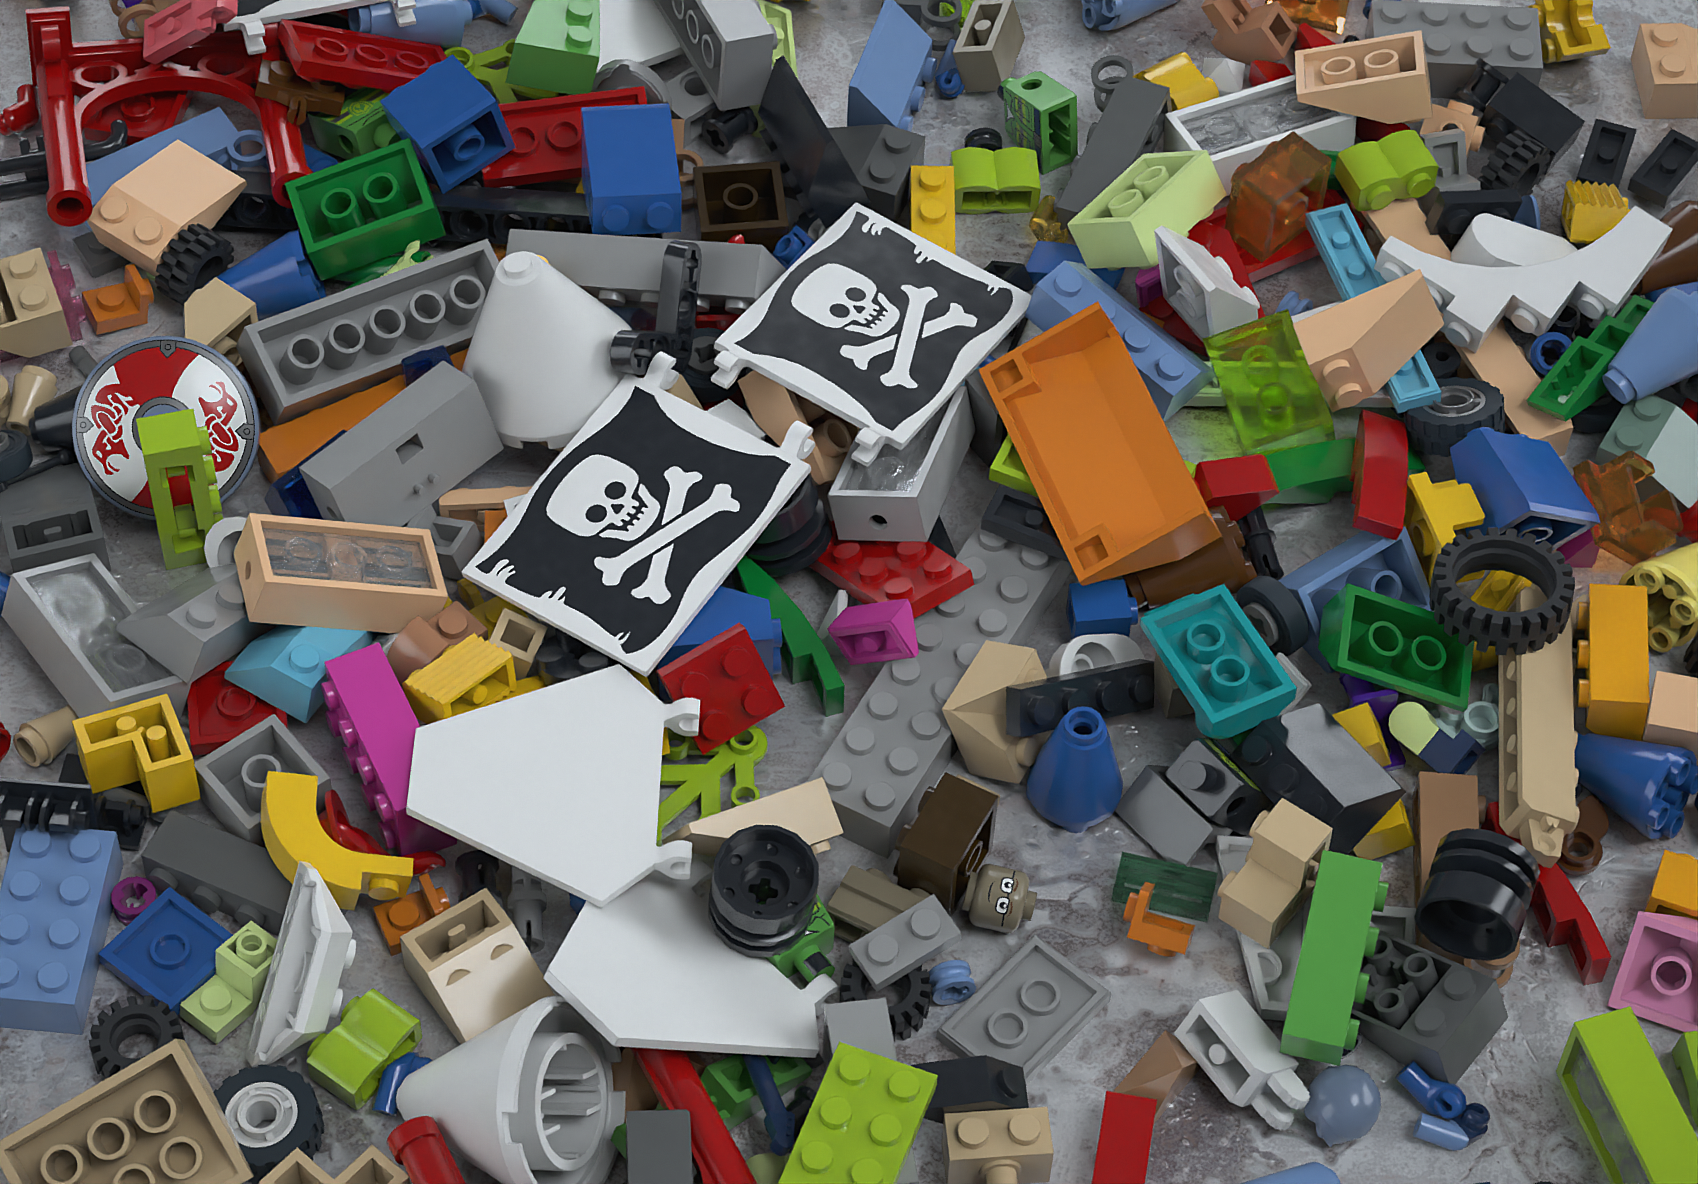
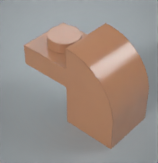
M1205 0L1201 6L1208 19L1218 31L1211 41L1212 45L1224 56L1245 65H1251V62L1254 60L1274 62L1283 59L1297 37V28L1278 1L1251 8L1246 0Z
M457 600L427 622L418 615L405 626L392 643L386 657L402 690V683L408 679L413 671L423 669L442 656L443 652L451 645L459 644L473 633L478 638L482 636L484 641L488 640L487 628Z

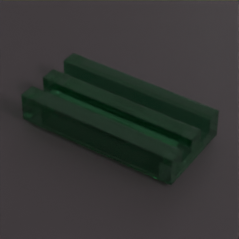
M1122 852L1111 901L1127 904L1130 893L1139 894L1140 890L1126 887L1125 883L1142 887L1145 882L1155 884V893L1152 894L1149 910L1208 922L1218 873ZM1173 894L1181 895L1189 898L1202 900V903L1179 899L1171 896H1173Z

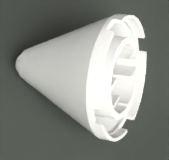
M526 251L512 253L499 262L466 355L462 372L476 381L501 443L516 448H523V441H546L549 449L562 448L570 443L627 374L613 369L610 361V349L614 336L619 331L632 329L620 316L536 254Z
M548 996L536 1001L409 1074L398 1088L396 1104L405 1121L419 1116L433 1117L449 1150L503 1184H604L618 1154V1149L610 1139L616 1126L623 1124L625 1119L626 1091H613L611 1062H621L622 1057L619 1046H613L562 996Z

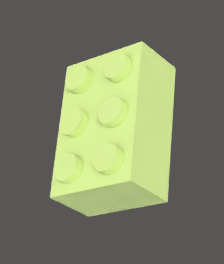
M1207 150L1143 154L1067 225L1088 269L1108 268L1110 271L1123 267L1149 269L1159 264L1155 229L1162 225L1187 238L1189 235L1188 231L1198 221L1210 216L1214 211L1213 207L1227 194Z

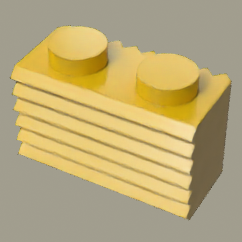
M1570 179L1565 183L1560 221L1569 242L1592 244L1612 230L1631 209H1628V198L1621 197L1614 183L1608 187L1605 182L1599 186L1597 182L1591 185L1588 181L1582 184L1579 180L1573 183Z
M473 633L459 644L448 647L442 656L423 669L413 671L402 685L404 694L415 717L426 724H431L494 704L496 701H501L503 696L508 697L510 691L515 692L517 682L513 657L509 650L505 652L502 646L498 648L495 643L491 644L489 640L484 641L482 636L478 638Z

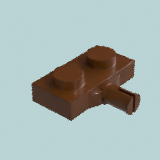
M262 59L255 96L275 100L289 106L287 113L288 121L293 124L295 115H297L296 125H299L306 120V111H319L340 117L346 86L340 82L328 80L310 82L297 76L292 64L288 62H273Z

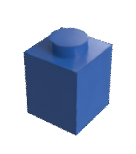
M1125 579L1099 581L1084 586L1080 583L1069 584L1066 616L1071 640L1082 635L1119 634L1129 637L1131 625L1138 624V607L1135 597L1128 598Z

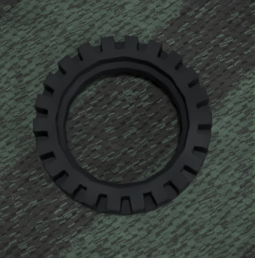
M1498 527L1487 528L1485 536L1482 535L1479 529L1471 530L1467 538L1460 534L1453 538L1452 544L1447 542L1442 548L1441 554H1438L1430 584V610L1434 611V619L1437 624H1444L1445 633L1450 637L1459 633L1458 642L1465 646H1468L1472 641L1477 642V651L1486 653L1488 647L1493 646L1495 647L1496 655H1507L1508 648H1513L1515 655L1526 654L1528 645L1534 652L1543 649L1545 642L1551 644L1557 640L1558 633H1563L1568 622L1575 589V577H1572L1573 570L1570 563L1564 564L1565 557L1560 551L1552 553L1553 545L1544 540L1536 545V536L1530 533H1526L1523 539L1517 537V530L1507 528L1506 535H1500ZM1483 570L1506 571L1525 577L1537 585L1548 600L1537 608L1522 612L1496 611L1480 606L1466 597L1458 588L1456 582L1467 574Z

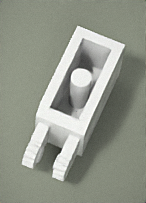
M1238 990L1199 999L1174 1032L1175 1036L1229 1102L1240 1107L1252 1105L1260 1116L1265 1118L1266 1122L1280 1131L1283 1129L1285 1131L1292 1124L1294 1113L1290 1111L1291 1109L1287 1105L1296 1110L1298 1108L1301 1110L1309 1102L1310 1092L1307 1091L1302 1081L1294 1073L1299 1063L1292 1055L1279 1053L1281 1042Z

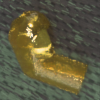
M1046 195L1042 198L1029 221V228L1037 241L1065 243L1069 236L1067 228L1061 231L1059 227H1061L1062 223L1054 222L1057 217V213L1053 209L1054 196Z

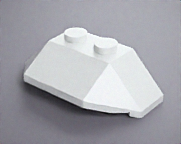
M299 861L245 1058L252 1067L269 1065L326 1030L328 1019H335L341 1006L343 991L337 987L342 969L348 970L355 956L356 940L351 939L352 929L318 870L307 862Z

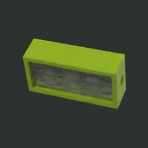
M1631 1006L1574 1022L1557 1066L1556 1074L1610 1184H1698V1138Z

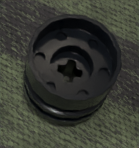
M811 473L807 475L745 553L769 576H783L796 573L813 564L826 551L832 538V523L825 511L822 500L818 496V489Z
M753 825L736 831L722 843L713 864L712 882L708 898V918L715 934L730 949L752 957H772L789 951L804 938L812 920L814 901L819 885V864L811 846L797 833L778 825ZM757 900H764L766 904H758Z
M1465 828L1449 832L1439 841L1428 875L1429 879L1426 880L1414 919L1419 931L1431 943L1446 952L1466 959L1490 961L1505 958L1515 951L1527 915L1525 910L1529 908L1540 874L1536 859L1524 846L1516 841L1489 830Z

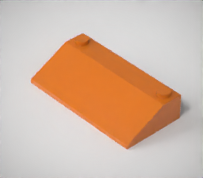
M1098 301L978 369L1082 586L1180 560L1222 537L1116 326Z

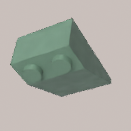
M1651 394L1636 401L1631 399L1623 406L1598 448L1591 470L1594 483L1650 509L1661 508L1677 513L1685 512L1698 500V424L1677 405Z

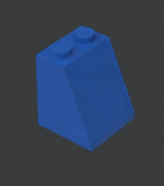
M453 54L443 61L431 65L426 72L409 83L395 88L387 97L380 100L390 124L402 140L411 139L421 166L442 194L516 147L495 98Z
M669 103L581 107L582 187L592 234L633 235L681 232L682 192Z
M1481 427L1471 430L1467 433L1466 438L1450 447L1458 485L1464 483L1471 485L1485 515L1483 524L1465 528L1467 537L1469 531L1479 529L1482 535L1485 536L1487 528L1498 527L1500 535H1506L1507 528L1517 530V537L1523 539L1526 533L1535 535L1536 545L1544 540L1553 545V551L1600 523L1597 511L1549 442L1532 439L1525 434L1511 435L1495 432L1494 429L1489 427Z
M719 586L656 665V671L740 622L746 628L773 681V675L781 674L780 647H782V631L780 618L771 619L768 599ZM657 673L659 700L672 701Z

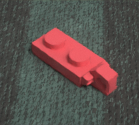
M180 0L144 20L143 60L157 64L209 36L210 33H214L216 24H226L237 16L238 0Z

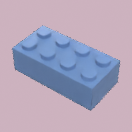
M24 823L21 828H16L0 888L1 1028L83 1035L100 965L98 953L104 948L113 910L111 893L120 881L124 864L115 831L88 829L80 830L75 835L70 834V832L50 830L42 832L38 824L33 831L26 830Z

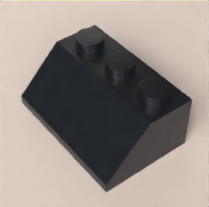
M1320 703L1261 721L1230 755L1236 764L1275 805L1283 798L1333 828L1328 851L1348 855L1407 792Z

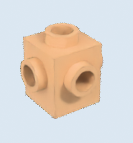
M1449 100L1447 107L1431 103L1433 117L1424 119L1419 135L1445 131L1451 124H1456L1459 129L1465 132L1466 158H1469L1471 151L1478 152L1486 128L1479 126L1481 117L1472 115L1474 106Z

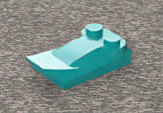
M1224 584L1200 594L1192 593L1148 611L1144 613V617L1140 618V627L1195 711V724L1204 735L1216 739L1232 737L1258 726L1263 720L1278 716L1283 709L1295 700L1297 687Z

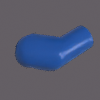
M1414 1060L1403 1067L1395 1077L1431 1114L1446 1119H1453L1466 1108V1096L1457 1085L1431 1079Z

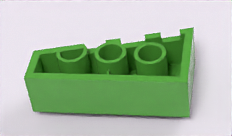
M534 0L514 43L505 83L572 95L591 93L600 59V0Z
M1327 850L1322 851L1279 1053L1340 1066L1343 1049L1354 1051L1360 1021L1350 1018L1353 1002L1364 1004L1370 974L1360 972L1363 956L1374 957L1379 928L1370 926L1372 911L1383 913L1389 885L1387 882L1379 881L1382 862Z

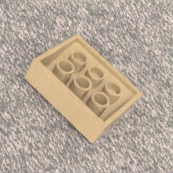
M180 1039L169 1042L0 1140V1167L10 1184H242L254 1177L206 1077L185 1040Z

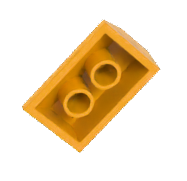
M1589 583L1586 602H1578L1576 611V630H1584L1585 640H1578L1576 667L1578 669H1585V679H1578L1577 708H1585V727L1593 733L1642 741L1650 704L1647 586Z

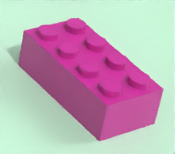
M378 642L324 662L327 682L321 683V690L329 710L325 711V717L333 737L342 736L346 744L342 748V752L352 775L359 773L364 782L360 784V791L368 811H378L382 821L377 822L386 849L389 850L395 847L398 856L428 850L437 852L456 845L457 838L407 815L406 807L415 731L420 725L380 643Z

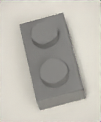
M932 894L850 944L849 951L871 985L878 992L961 941V932L936 896Z

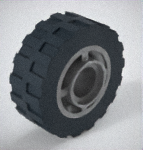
M1451 377L1450 379H1436L1441 390V402L1433 400L1432 405L1420 406L1404 412L1408 444H1412L1414 449L1417 451L1421 450L1428 455L1451 456L1450 447L1466 438L1467 433L1476 428L1489 427L1494 429L1495 432L1505 433L1503 394H1500V389L1496 386L1493 387L1486 381L1482 382L1474 378Z

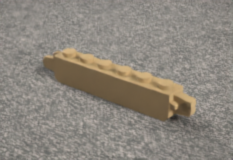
M1532 583L1531 587L1525 586L1520 591L1506 612H1522L1541 606L1548 599L1542 590ZM1571 612L1563 633H1558L1557 640L1553 643L1548 644L1545 642L1543 649L1534 652L1528 645L1526 654L1515 655L1513 648H1508L1507 655H1498L1499 825L1508 836L1520 839L1522 846L1531 853L1537 863L1551 868L1560 858L1563 838L1566 834H1571L1574 831L1580 814L1579 807L1576 806L1575 788L1579 772L1575 768L1574 755L1578 734L1574 731V712L1577 705V696L1573 694V676L1576 670V660L1572 658L1575 624L1572 623Z

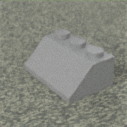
M235 563L206 568L118 622L115 630L187 684H190L246 648L251 641L272 630L277 624L249 622Z

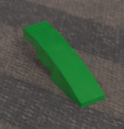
M1634 294L1616 318L1606 315L1588 339L1577 336L1527 399L1528 405L1566 422L1594 403L1608 391L1602 380V376L1608 372V365L1653 306L1654 302Z
M1356 438L1325 441L1265 455L1280 491L1279 494L1265 503H1328L1336 492H1353L1354 482L1350 481ZM1408 444L1409 477V475L1422 473L1426 469L1412 444Z
M744 555L732 570V582L737 591L768 599L771 619L780 618L782 631L780 654L792 684L811 680L825 717L843 713L845 685L825 645L803 612L775 580L747 555Z

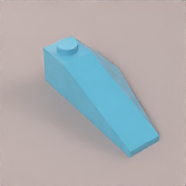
M280 624L251 641L226 670L224 678L300 721L307 723L325 701L321 690V683L327 682L324 662L370 646L380 632Z

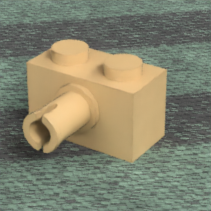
M1048 1107L944 1114L941 1145L946 1184H1027L1049 1182L1054 1151Z

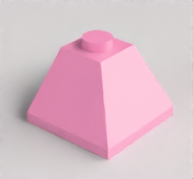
M1638 911L1607 1006L1615 1009L1631 1006L1636 1016L1683 1032L1698 1031V920L1689 917Z

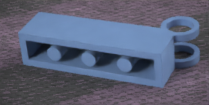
M220 107L196 116L86 164L92 205L94 207L112 184L177 139L228 170H241L243 167L262 165L269 172L265 147L259 154L249 153L242 155L240 143L248 140L258 141L264 146L262 132L257 130L238 132ZM85 221L84 224L86 225V227L89 229V231H92L88 222Z

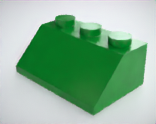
M410 138L285 183L307 253L321 281L404 251L411 242L420 241V244L446 235L434 198Z
M1349 583L1323 607L1318 649L1333 670L1460 712H1464L1468 708L1474 641L1465 646L1458 642L1459 633L1450 637L1444 632V624L1438 625L1435 621L1434 612Z

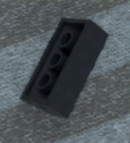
M784 55L779 57L775 61L758 110V114L766 128L759 132L774 159L779 161L780 169L808 217L811 218L817 214L825 229H827L839 220L855 203L865 206L871 201Z

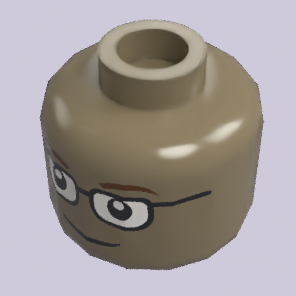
M985 864L978 873H970L962 910L969 911V919L975 926L1004 933H1013L1018 929L1021 919L1031 921L1037 892L1028 890L1029 878L1026 873L994 864Z

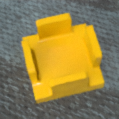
M1427 472L1409 475L1403 526L1407 529L1430 587L1438 554H1441V550L1447 542L1452 544L1453 538L1457 536L1454 530L1481 525L1485 515L1470 484L1458 485L1455 479L1432 484ZM1485 570L1467 574L1458 580L1456 584L1480 579L1484 576Z

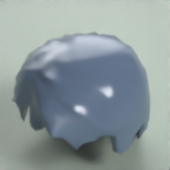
M1328 1066L1309 1084L1307 1091L1310 1092L1309 1096L1311 1097L1305 1106L1304 1113L1310 1121L1316 1123L1318 1137L1324 1138L1328 1146L1332 1147L1333 1144H1343L1365 1136L1376 1123L1381 1111L1380 1092L1369 1073L1359 1069L1357 1066Z

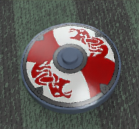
M154 336L142 338L111 352L99 362L86 378L78 394L73 412L72 437L74 449L79 464L89 482L106 500L123 511L138 517L156 520L136 419L193 408L197 427L207 426L212 454L203 455V457L212 455L217 483L215 484L218 486L221 504L239 489L247 478L256 459L260 442L259 410L255 396L243 374L228 358L215 349L183 337ZM186 465L184 466L185 475L168 477L167 467H165L174 515L176 516L174 506L191 503L192 511H195Z

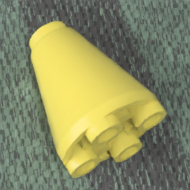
M1698 542L1639 562L1622 575L1618 585L1647 586L1648 643L1654 650L1662 653L1668 652L1673 647L1683 646L1696 636L1698 632Z

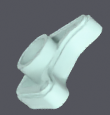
M1495 683L1486 684L1481 694V700L1471 703L1465 712L1461 714H1448L1438 709L1428 711L1436 719L1438 727L1453 739L1463 729L1486 749L1483 753L1499 746V686Z

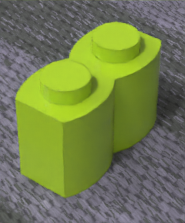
M1402 130L1387 135L1377 142H1363L1344 149L1337 155L1334 175L1357 211L1380 210L1387 207L1395 199L1419 198L1427 194L1435 187L1439 166L1415 130Z
M967 147L951 152L949 166H954L955 212L976 215L995 210L1006 214L1030 213L1038 210L1041 186L1036 151L1028 148L1008 147L993 152L984 148Z
M374 988L362 997L356 996L351 999L341 1013V1024L328 1034L325 1032L321 1033L312 1042L307 1052L308 1060L306 1062L309 1077L356 1111L362 1108L378 1091L385 1067L407 1052H413L422 1039L420 1020Z

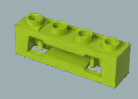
M193 408L137 418L138 433L166 570L207 563L204 551L206 535L214 524L223 519L222 513H219L222 512L218 486L215 484L217 483L213 458L212 455L203 457V455L212 454L207 426L197 427ZM186 465L195 511H192L191 503L174 506L175 516L165 467H167L168 477L185 475L184 466Z

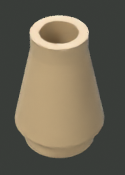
M27 365L22 368L21 373H17L14 376L9 417L6 422V427L9 430L19 431L26 436L31 435L29 419L34 417L35 408L54 399L58 393V389L55 386L57 378L53 373L42 367Z
M68 704L62 709L20 725L19 732L13 737V742L18 754L27 764L33 767H37L40 764H50L75 737L72 720L79 719L72 707Z

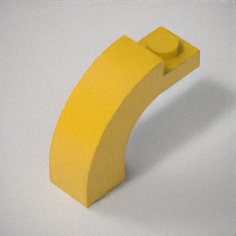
M275 771L267 772L261 801L262 835L270 857L287 880L293 884L299 861L310 863L318 870L338 907L345 910H355L360 893L368 894L377 900H392L396 897H406L413 876V858L359 853L338 845L325 833L317 817L318 776Z

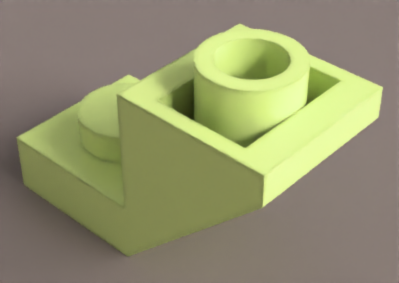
M253 921L247 923L215 950L216 974L180 1004V1017L217 1045L250 1017L258 1006L277 939Z

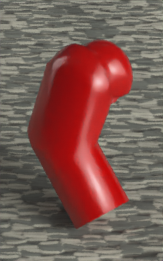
M24 84L18 87L17 103L6 107L3 113L0 114V134L11 136L14 132L26 131L38 123L40 117L38 89L35 86Z

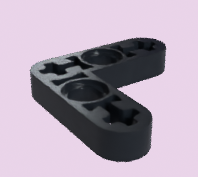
M674 240L667 245L662 264L655 331H619L614 336L610 349L611 366L615 371L646 375L652 359L660 351L676 359V363L671 368L679 374L687 370L692 355L702 265V254L698 244Z

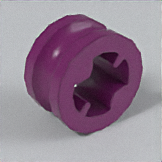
M138 876L121 880L111 893L114 914L118 921L125 926H128L157 899L156 889L152 882ZM136 896V899L139 901L142 896L144 904L134 908V904L131 903L128 908L126 900Z

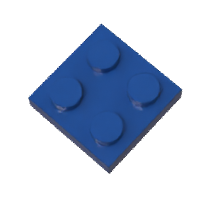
M168 887L98 953L100 963L143 997H153L156 1007L162 1000L169 1005L170 1013L175 1011L178 1015L180 1013V1004L216 974L215 950L232 937L233 934L172 888Z

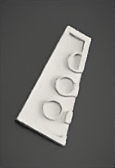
M1216 836L1215 848L1223 879L1232 870L1238 873L1246 864L1245 858L1252 846L1253 838ZM1313 894L1269 949L1237 930L1256 1008L1261 1019L1286 1020Z

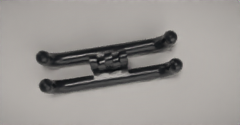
M120 119L114 120L110 126L111 135L106 140L83 145L85 162L98 160L130 146L126 143L128 139V126L125 121ZM43 134L36 135L38 148L31 149L27 137L18 138L21 155L0 159V177L24 172L26 176L25 179L0 183V201L48 192L49 182Z

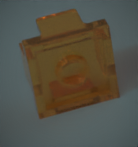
M1627 451L1604 465H1597L1587 459L1572 467L1577 484L1599 515L1600 523L1590 528L1596 546L1633 567L1639 562L1656 557L1657 552L1677 542L1675 534L1682 531L1683 523L1674 494L1665 489L1640 503L1635 484L1655 473L1652 462L1634 451Z

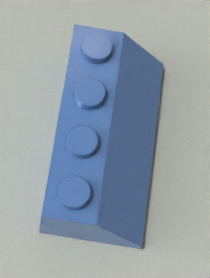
M1063 261L1036 284L1025 317L1043 332L1098 301L1116 326L1164 422L1171 418L1215 377L1216 371L1082 263Z

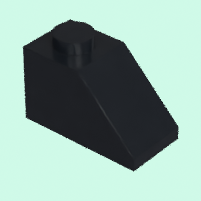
M987 1055L911 1065L912 1067L938 1075L937 1086L924 1119L943 1124L944 1114L1029 1108L1023 1067Z

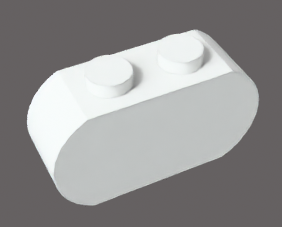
M1483 213L1473 219L1451 252V261L1484 267L1528 266L1559 259L1577 251V249L1563 237Z

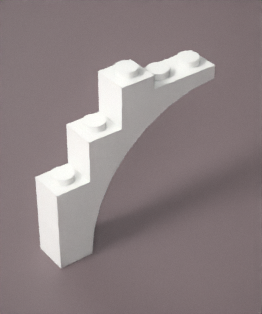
M1635 205L1612 230L1589 246L1559 259L1515 267H1484L1452 262L1421 252L1390 235L1380 249L1374 269L1380 272L1383 279L1387 282L1420 269L1438 310L1444 314L1442 319L1445 325L1440 331L1445 333L1446 337L1453 344L1466 347L1476 353L1504 315L1511 319L1518 329L1526 333H1533L1537 337L1547 333L1569 301L1575 304L1587 317L1600 321L1606 315L1614 317L1661 253L1673 229Z

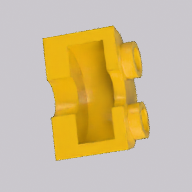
M1535 0V4L1528 6V8H1538L1543 62H1562L1606 54L1611 48L1602 24H1596L1592 11L1593 0Z
M1185 52L1177 53L1134 75L1136 79L1169 87L1172 112L1219 98V91L1213 79L1210 77L1204 78Z

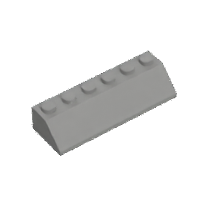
M510 229L506 256L520 251L543 256L553 268L591 296L598 298V301L601 303L623 306L625 305V300L640 301V304L643 306L658 309L664 252L667 245L676 239ZM677 240L696 243L701 249L702 265L697 312H707L710 306L725 307V310L730 313L742 315L787 271L763 245Z

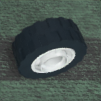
M268 1064L258 1065V1067L250 1069L246 1067L239 1070L238 1074L232 1077L228 1076L222 1081L223 1085L218 1090H214L213 1093L254 1175L253 1178L248 1180L251 1184H259L268 1173L296 1148H299L312 1161L314 1160L315 1152L319 1151L322 1145L321 1135L324 1134L323 1115L314 1089L309 1082L306 1083L301 1074L296 1071L291 1072L287 1070L286 1066L278 1064L277 1067L268 1066ZM274 1120L268 1127L255 1128L262 1121Z

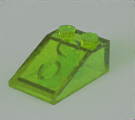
M1288 309L1203 338V344L1243 456L1256 454L1265 456L1286 449L1336 440L1333 420L1319 385L1308 366Z

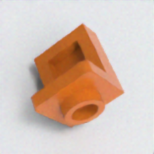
M1145 882L1139 894L1130 893L1125 907L1123 921L1131 923L1127 938L1147 943L1149 951L1162 956L1174 957L1176 952L1185 955L1191 943L1195 925L1148 912L1155 884Z

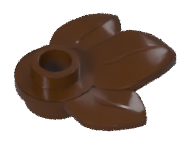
M1593 795L1584 798L1577 804L1580 811L1577 826L1571 834L1564 836L1561 856L1556 862L1563 871L1572 875L1589 874L1596 870L1602 861L1603 848L1600 842L1608 832L1609 821L1604 807ZM1573 851L1582 852L1585 856L1576 857L1571 855L1570 853Z

